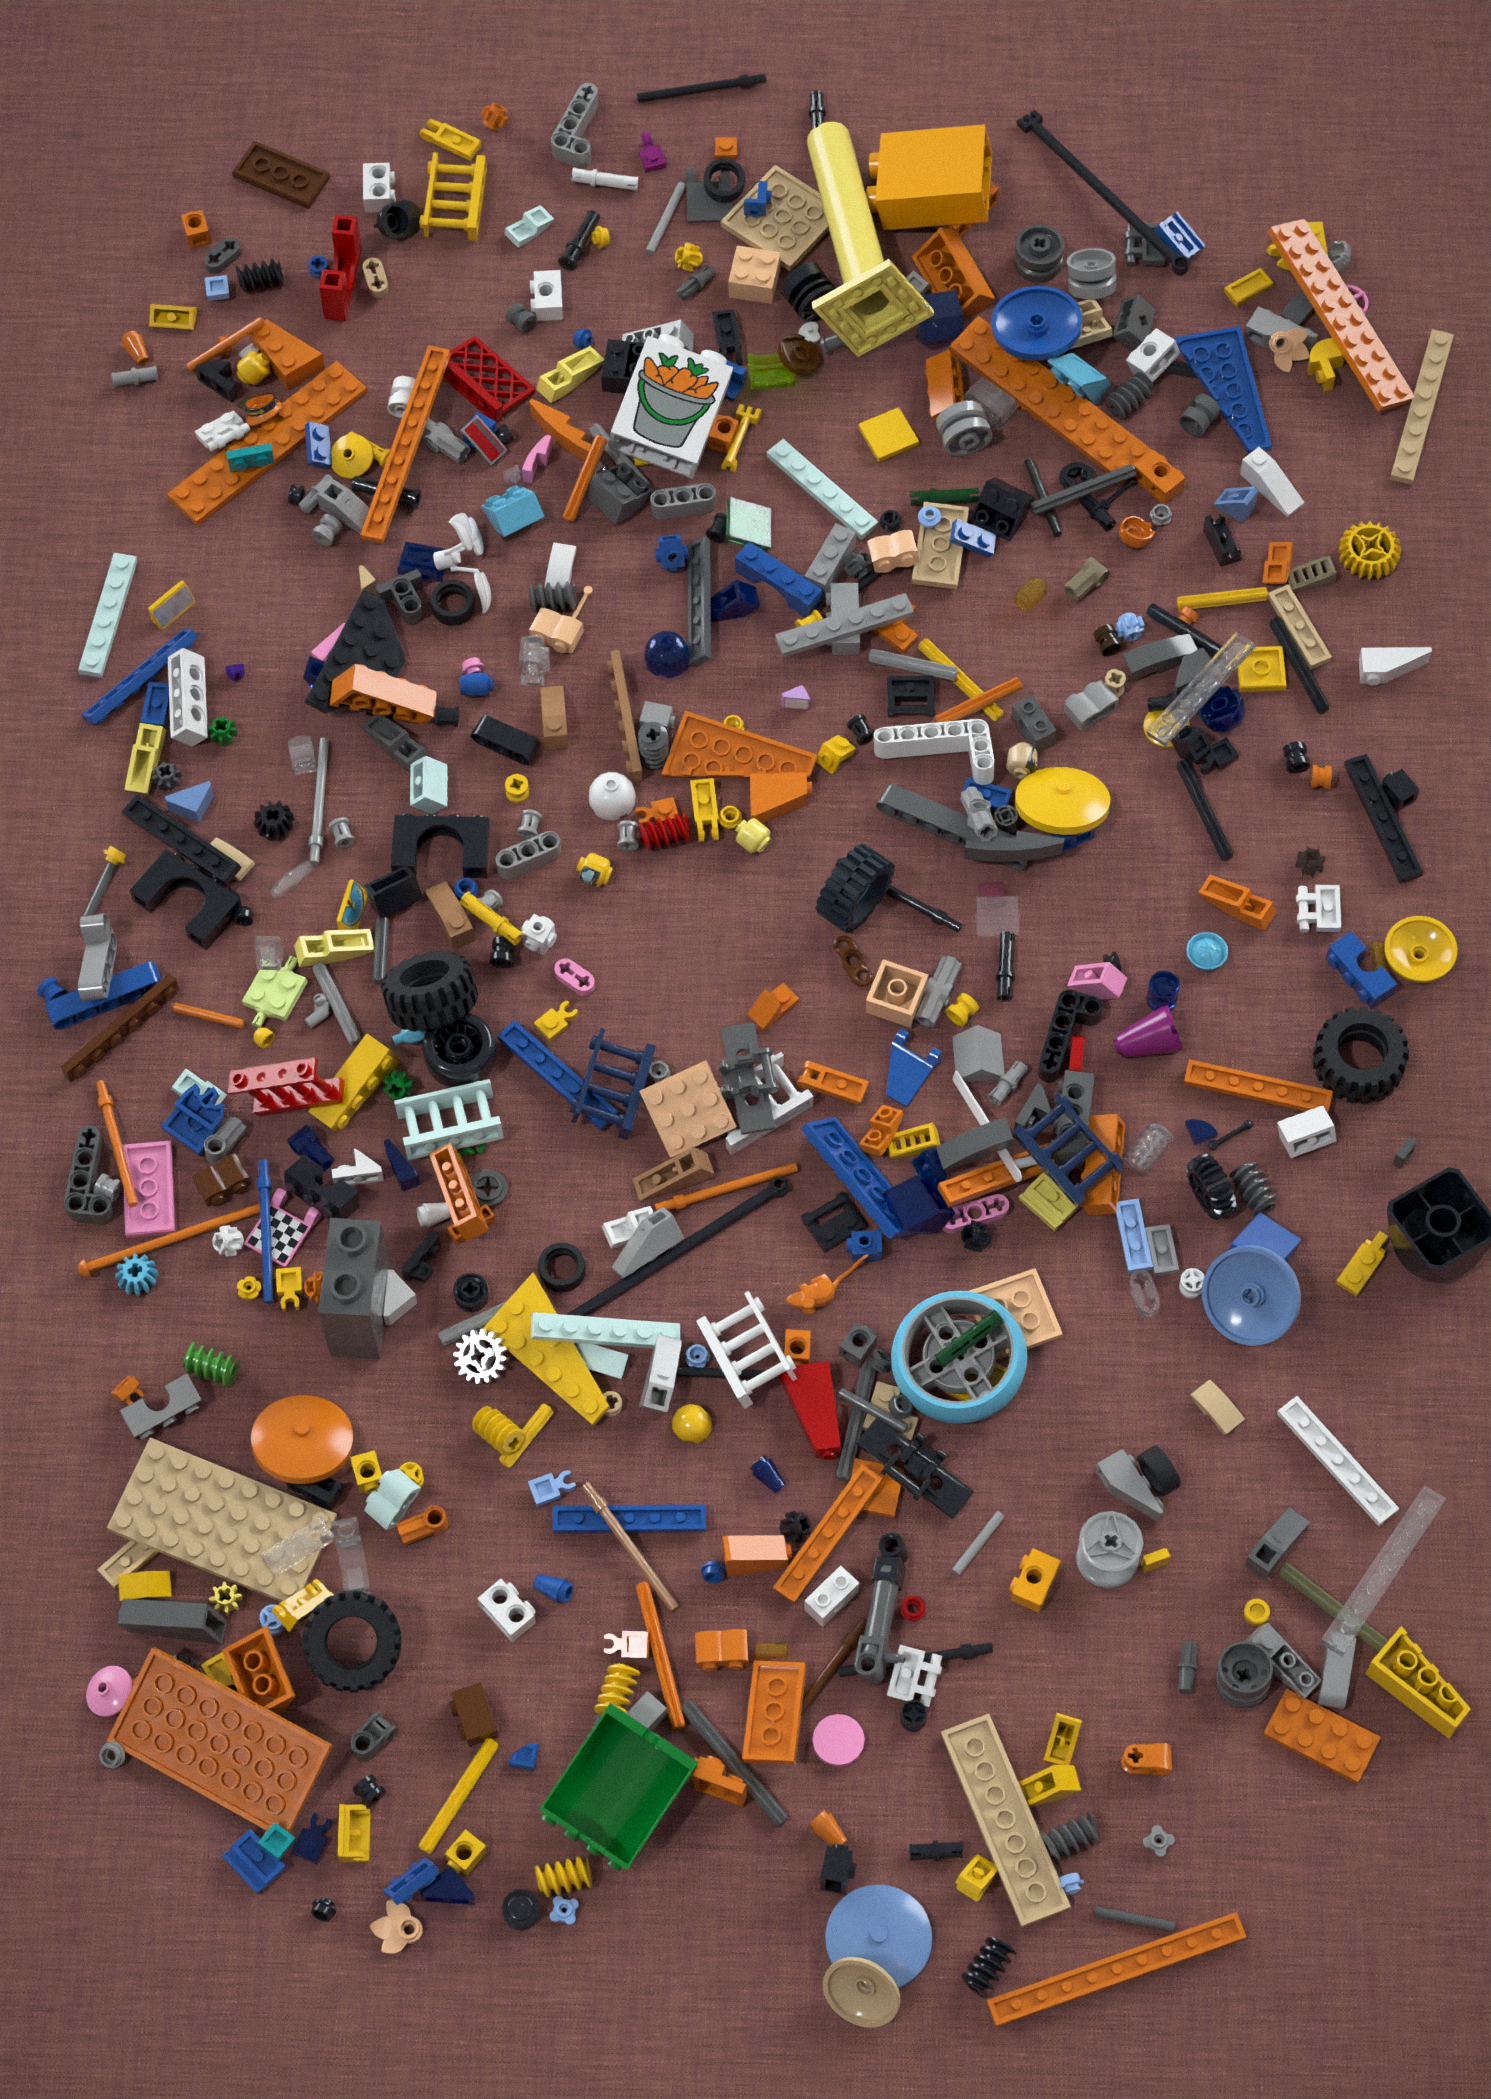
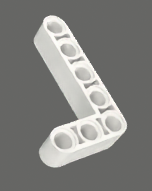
M971 719L882 727L874 732V753L879 758L888 759L968 751L974 781L980 785H987L994 780V756L989 727L984 720Z

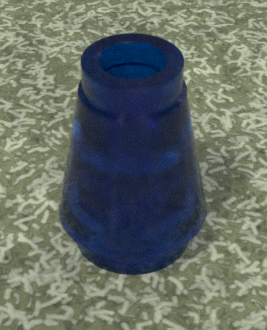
M764 1455L750 1467L753 1472L752 1475L774 1493H777L786 1485L771 1458L768 1459Z

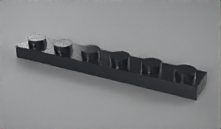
M1364 754L1345 760L1344 767L1399 883L1421 877L1423 871L1368 755Z
M138 795L121 811L126 818L226 886L241 870L239 863Z

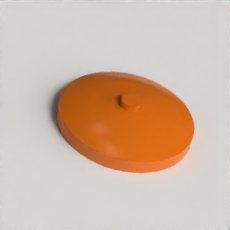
M296 1395L280 1399L260 1413L252 1428L251 1447L256 1462L270 1476L288 1483L309 1484L319 1482L334 1475L346 1464L353 1448V1430L347 1415L334 1403L317 1396Z

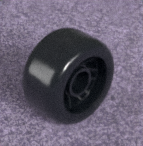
M466 1013L465 1017L455 1020L453 1024L441 1026V1028L436 1030L434 1028L429 1029L424 1034L422 1051L426 1068L430 1075L442 1085L452 1088L476 1081H483L491 1073L496 1062L495 1038L489 1025L480 1017Z

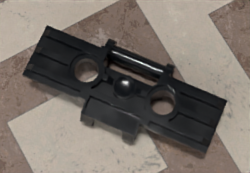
M877 1417L856 1442V1445L884 1466L881 1473L884 1476L887 1474L913 1494V1498L916 1501L923 1496L953 1519L974 1491L940 1466L947 1454L942 1450L935 1454L923 1444L925 1437L920 1433L916 1435L912 1443ZM891 1446H896L901 1450V1454H894L892 1457L888 1454L887 1450ZM899 1465L922 1483L921 1488L893 1466ZM930 1478H938L941 1481L942 1487L939 1490H933L929 1486L931 1484Z

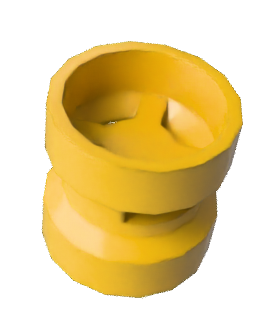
M961 993L956 998V1003L951 1004L945 1012L953 1023L963 1027L968 1022V1017L974 1015L979 1010V1006L971 996Z

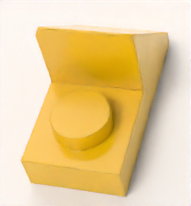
M977 1853L959 1874L955 1882L957 1890L978 1902L997 1874L998 1870L995 1864Z

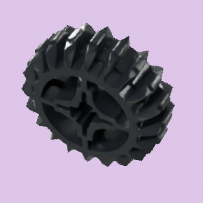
M1207 1153L1191 1159L1187 1163L1186 1177L1189 1180L1188 1184L1191 1186L1195 1198L1204 1212H1207L1208 1216L1215 1220L1230 1215L1236 1208V1196L1222 1166L1218 1164V1161L1213 1156Z

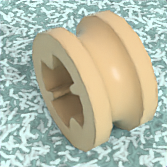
M613 1391L604 1393L603 1395L606 1400L612 1399L613 1402L617 1401L615 1408L608 1409L604 1415L609 1417L618 1415L622 1410L620 1395Z

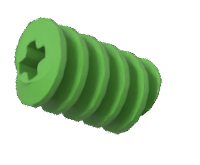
M192 1342L184 1358L186 1373L192 1374L194 1372L196 1377L204 1375L205 1380L213 1378L214 1383L219 1384L222 1382L224 1386L229 1387L234 1382L238 1373L240 1359L233 1363V1355L230 1354L226 1360H223L224 1352L220 1351L217 1357H214L215 1350L213 1348L206 1354L204 1345L197 1351L196 1342Z

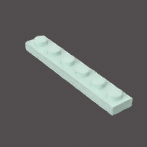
M784 439L767 451V458L847 528L855 531L856 536L861 540L878 527V521Z
M114 553L79 665L78 671L81 675L98 678L103 676L137 565L136 556Z
M535 1312L531 1315V1340L654 1349L657 1334L680 1340L679 1323Z

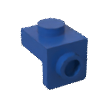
M759 181L757 199H744V215L752 217L766 216L767 204H771L772 191L768 190V181Z

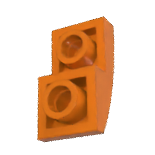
M882 1105L870 1119L871 1129L859 1142V1147L864 1152L881 1157L898 1130L904 1115L903 1111Z

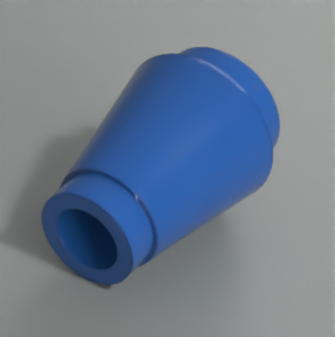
M538 1574L533 1583V1588L558 1604L561 1602L567 1603L573 1592V1584H570L568 1579Z

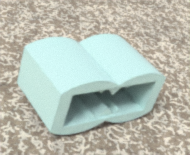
M400 1469L385 1472L379 1480L380 1486L378 1490L373 1491L366 1499L368 1504L364 1511L386 1530L394 1528L400 1522L407 1508L421 1489Z

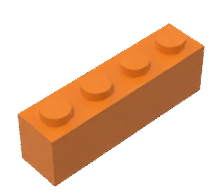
M1118 1114L1090 1115L1088 1125L1090 1130L1111 1153L1115 1151L1122 1159L1125 1123ZM1098 1150L1085 1159V1168L1081 1172L1082 1181L1106 1161ZM1111 1169L1085 1191L1086 1195L1084 1197L1086 1201L1081 1207H1083L1088 1215L1116 1214L1121 1174H1118L1114 1169Z

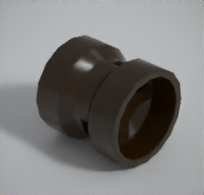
M1103 625L1095 630L1093 636L1096 642L1100 644L1099 650L1102 656H1112L1122 650L1123 644L1120 638H1117V630L1114 625Z

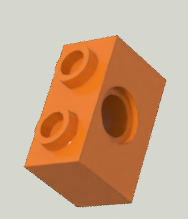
M1154 449L1133 465L1136 469L1135 478L1137 482L1161 504L1168 503L1183 491L1185 482L1183 473L1171 466L1163 455L1158 454Z

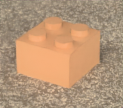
M737 246L728 281L729 298L772 304L781 269V252Z
M883 959L866 999V1013L911 1028L923 1000V993L928 982V974Z

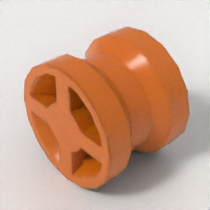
M1312 765L1310 788L1322 786L1324 789H1330L1332 767L1325 766L1320 768L1318 765Z

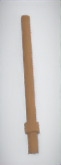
M590 1482L585 1483L581 1489L592 1502L591 1507L596 1514L600 1513L670 1612L674 1611L679 1605L611 1513L605 1498L598 1495Z

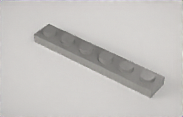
M904 593L775 634V640L782 657L785 658L914 617V610L907 594Z

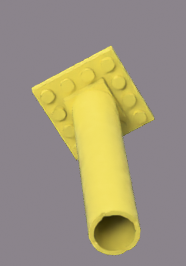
M825 122L811 130L807 137V146L843 285L813 301L812 306L816 313L857 357H860L932 317L934 311L890 259L884 261L850 133L841 123Z

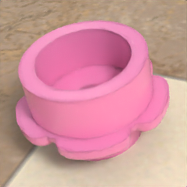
M477 657L469 658L462 663L463 674L482 673L481 671L484 669V664Z

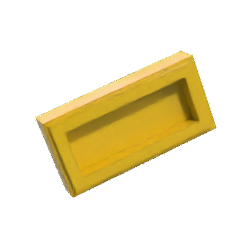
M1259 268L1226 286L1224 293L1236 307H1239L1273 288L1274 283L1262 268Z

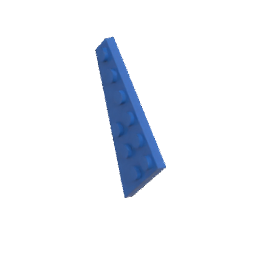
M1240 326L1174 337L1179 351L1209 396L1218 403L1221 414L1247 453L1250 454L1258 447L1263 451L1271 450L1272 445Z

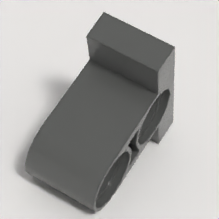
M418 569L376 586L377 597L383 599L385 604L393 601L405 623L415 625L421 622L423 618L422 605L416 591L423 588V583Z

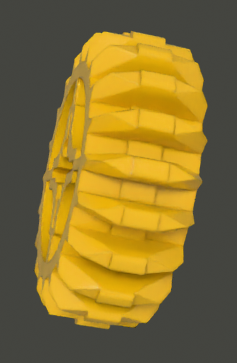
M1371 520L1365 525L1361 521L1358 527L1352 525L1350 530H1346L1344 536L1340 539L1338 549L1340 562L1344 563L1345 569H1351V575L1358 573L1360 579L1364 575L1367 576L1368 580L1375 576L1379 580L1382 574L1387 577L1389 572L1393 571L1396 568V564L1399 563L1401 554L1400 541L1398 538H1395V531L1389 532L1388 526L1382 528L1380 522L1372 525Z

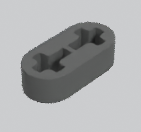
M229 237L210 250L204 257L207 271L216 274L234 262L241 254L239 241Z

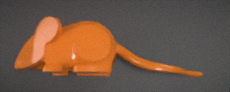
M868 1254L860 1258L848 1271L838 1276L834 1283L825 1274L818 1276L810 1281V1285L806 1283L799 1285L800 1291L788 1296L786 1301L804 1313L813 1315L816 1312L815 1307L826 1306L833 1301L835 1290L840 1281L852 1273L868 1257Z

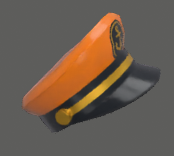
M266 393L245 398L238 403V407L246 410V423L253 427L276 416L281 410L282 403L277 400L275 394Z

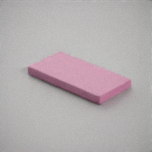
M171 1140L122 1145L138 1201L136 1207L130 1208L124 1191L126 1238L168 1235L176 1232Z

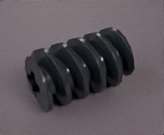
M271 258L269 266L262 260L260 268L256 262H253L251 270L247 264H244L243 271L238 266H235L240 289L243 288L246 293L249 292L250 286H252L254 291H257L258 284L263 289H266L267 282L272 287H275L276 280H278L280 285L284 284L279 259L278 264H276L274 259Z
M987 1937L985 1939L987 1946H981L979 1948L981 1955L976 1954L973 1958L976 1964L969 1963L967 1967L969 1972H963L961 1976L965 1984L984 1999H987L988 1996L983 1990L986 1988L993 1991L994 1989L989 1981L995 1980L999 1982L1000 1980L995 1972L1005 1973L1006 1971L1001 1963L1011 1964L1012 1961L1007 1954H1017L1010 1945L994 1937Z

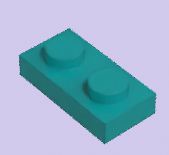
M271 443L226 451L230 471H242L246 468L263 467L275 463Z

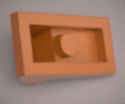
M782 983L771 993L765 989L749 1010L747 1016L764 1032L799 1003V998Z

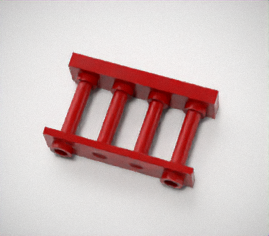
M315 1057L230 1071L228 1094L249 1093L255 1098L253 1113L257 1116L342 1104L345 1081L341 1077L325 1080L317 1075L318 1059Z

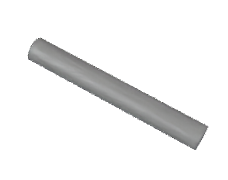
M996 1511L951 1569L957 1576L961 1575L1005 1518L1001 1512Z

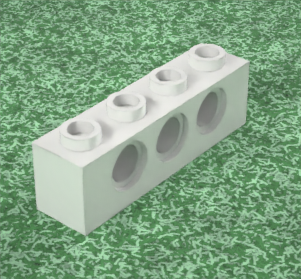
M182 648L168 657L170 730L172 739L193 747L208 738L205 663L203 656Z

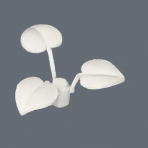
M459 513L449 523L457 531L462 543L450 549L434 552V563L438 570L450 568L451 572L463 571L474 573L475 584L482 603V614H484L491 603V589L483 572L480 573L478 569L457 566L461 562L459 552L464 550L471 551L473 548L477 556L481 555L484 551V542L473 517L468 518L465 513Z

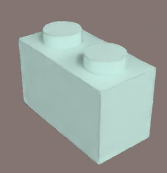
M424 756L411 764L410 806L429 814H434L447 807V764L428 756Z

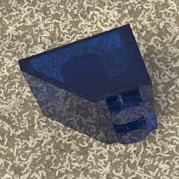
M956 290L921 295L933 308L934 315L915 325L918 342L924 344L958 338L965 328L963 313Z

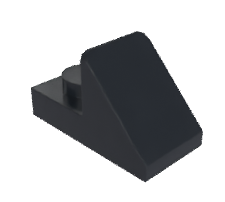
M229 361L198 364L195 367L198 380L231 403L238 397L236 384L229 378L232 375Z

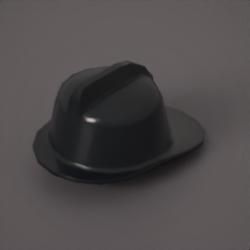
M401 200L384 206L379 211L376 224L373 226L378 228L382 235L392 239H399L418 232L420 229V216L422 214L414 202Z

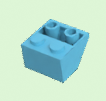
M518 485L508 488L506 490L507 493L501 496L495 495L486 500L487 503L481 505L482 510L497 533L504 537L545 517L535 493Z

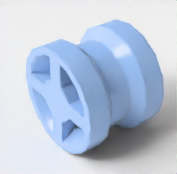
M268 1605L263 1608L259 1618L262 1627L268 1626L271 1635L281 1634L286 1629L271 1611L276 1605Z

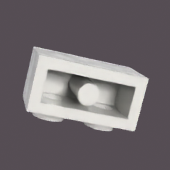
M1324 1106L1310 1109L1304 1113L1277 1122L1280 1139L1290 1158L1336 1142L1335 1127Z

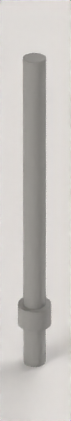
M320 738L312 835L309 837L308 844L310 848L309 863L311 865L319 864L320 849L323 847L321 832L329 749L328 738Z

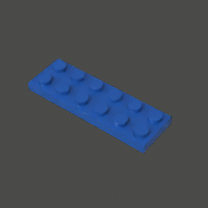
M836 1117L808 1122L802 1127L801 1130L807 1136V1140L820 1152L823 1160L833 1168L837 1177L846 1184L853 1197L859 1200L866 1209L867 1214L880 1226L884 1235L888 1236L889 1239L917 1233L922 1229L924 1225Z

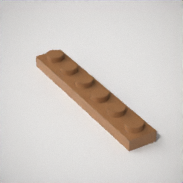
M614 650L610 651L611 660L607 661L608 673L613 674L614 680L610 681L612 694H617L618 700L614 701L616 714H621L622 719L618 721L620 735H625V740L622 741L623 754H628L629 761H625L627 775L632 774L633 783L643 782L642 768L620 651Z

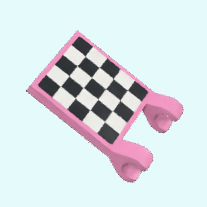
M278 1188L270 1202L272 1261L286 1268L312 1227L321 1218V1213L316 1208L310 1207L304 1221L282 1210L281 1207L287 1201L288 1195L285 1190ZM260 1218L244 1242V1245L262 1255Z

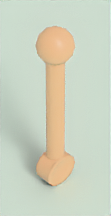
M584 587V595L571 616L572 618L576 619L587 597L592 595V587Z

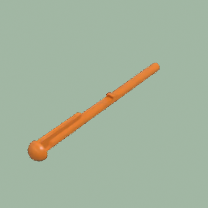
M260 1203L87 1263L85 1259H82L78 1264V1271L84 1277H91V1272L123 1262L124 1257L131 1259L134 1253L140 1256L143 1253L184 1239H190L195 1235L259 1214Z

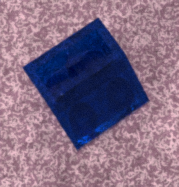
M914 1176L884 1191L882 1194L888 1208L894 1213L900 1227L905 1232L939 1233L956 1214L952 1207H948L937 1189L938 1185L932 1176Z

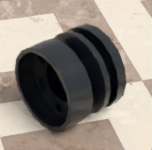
M809 262L795 268L788 274L781 285V294L793 306L794 311L801 320L808 323L822 319L813 309L812 302L836 288L827 279V276L817 263Z

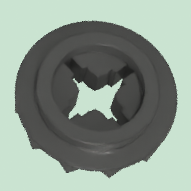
M482 1170L471 1178L479 1205L487 1204L490 1207L498 1205L500 1201L505 1199L508 1186L506 1179L501 1173L495 1170ZM487 1181H489L491 1188L495 1189L490 1191L489 1196H487L485 1190H481L486 1188Z

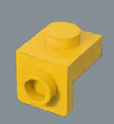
M837 735L822 744L816 763L833 774L836 772L840 762L854 754L856 747L850 744L847 739Z

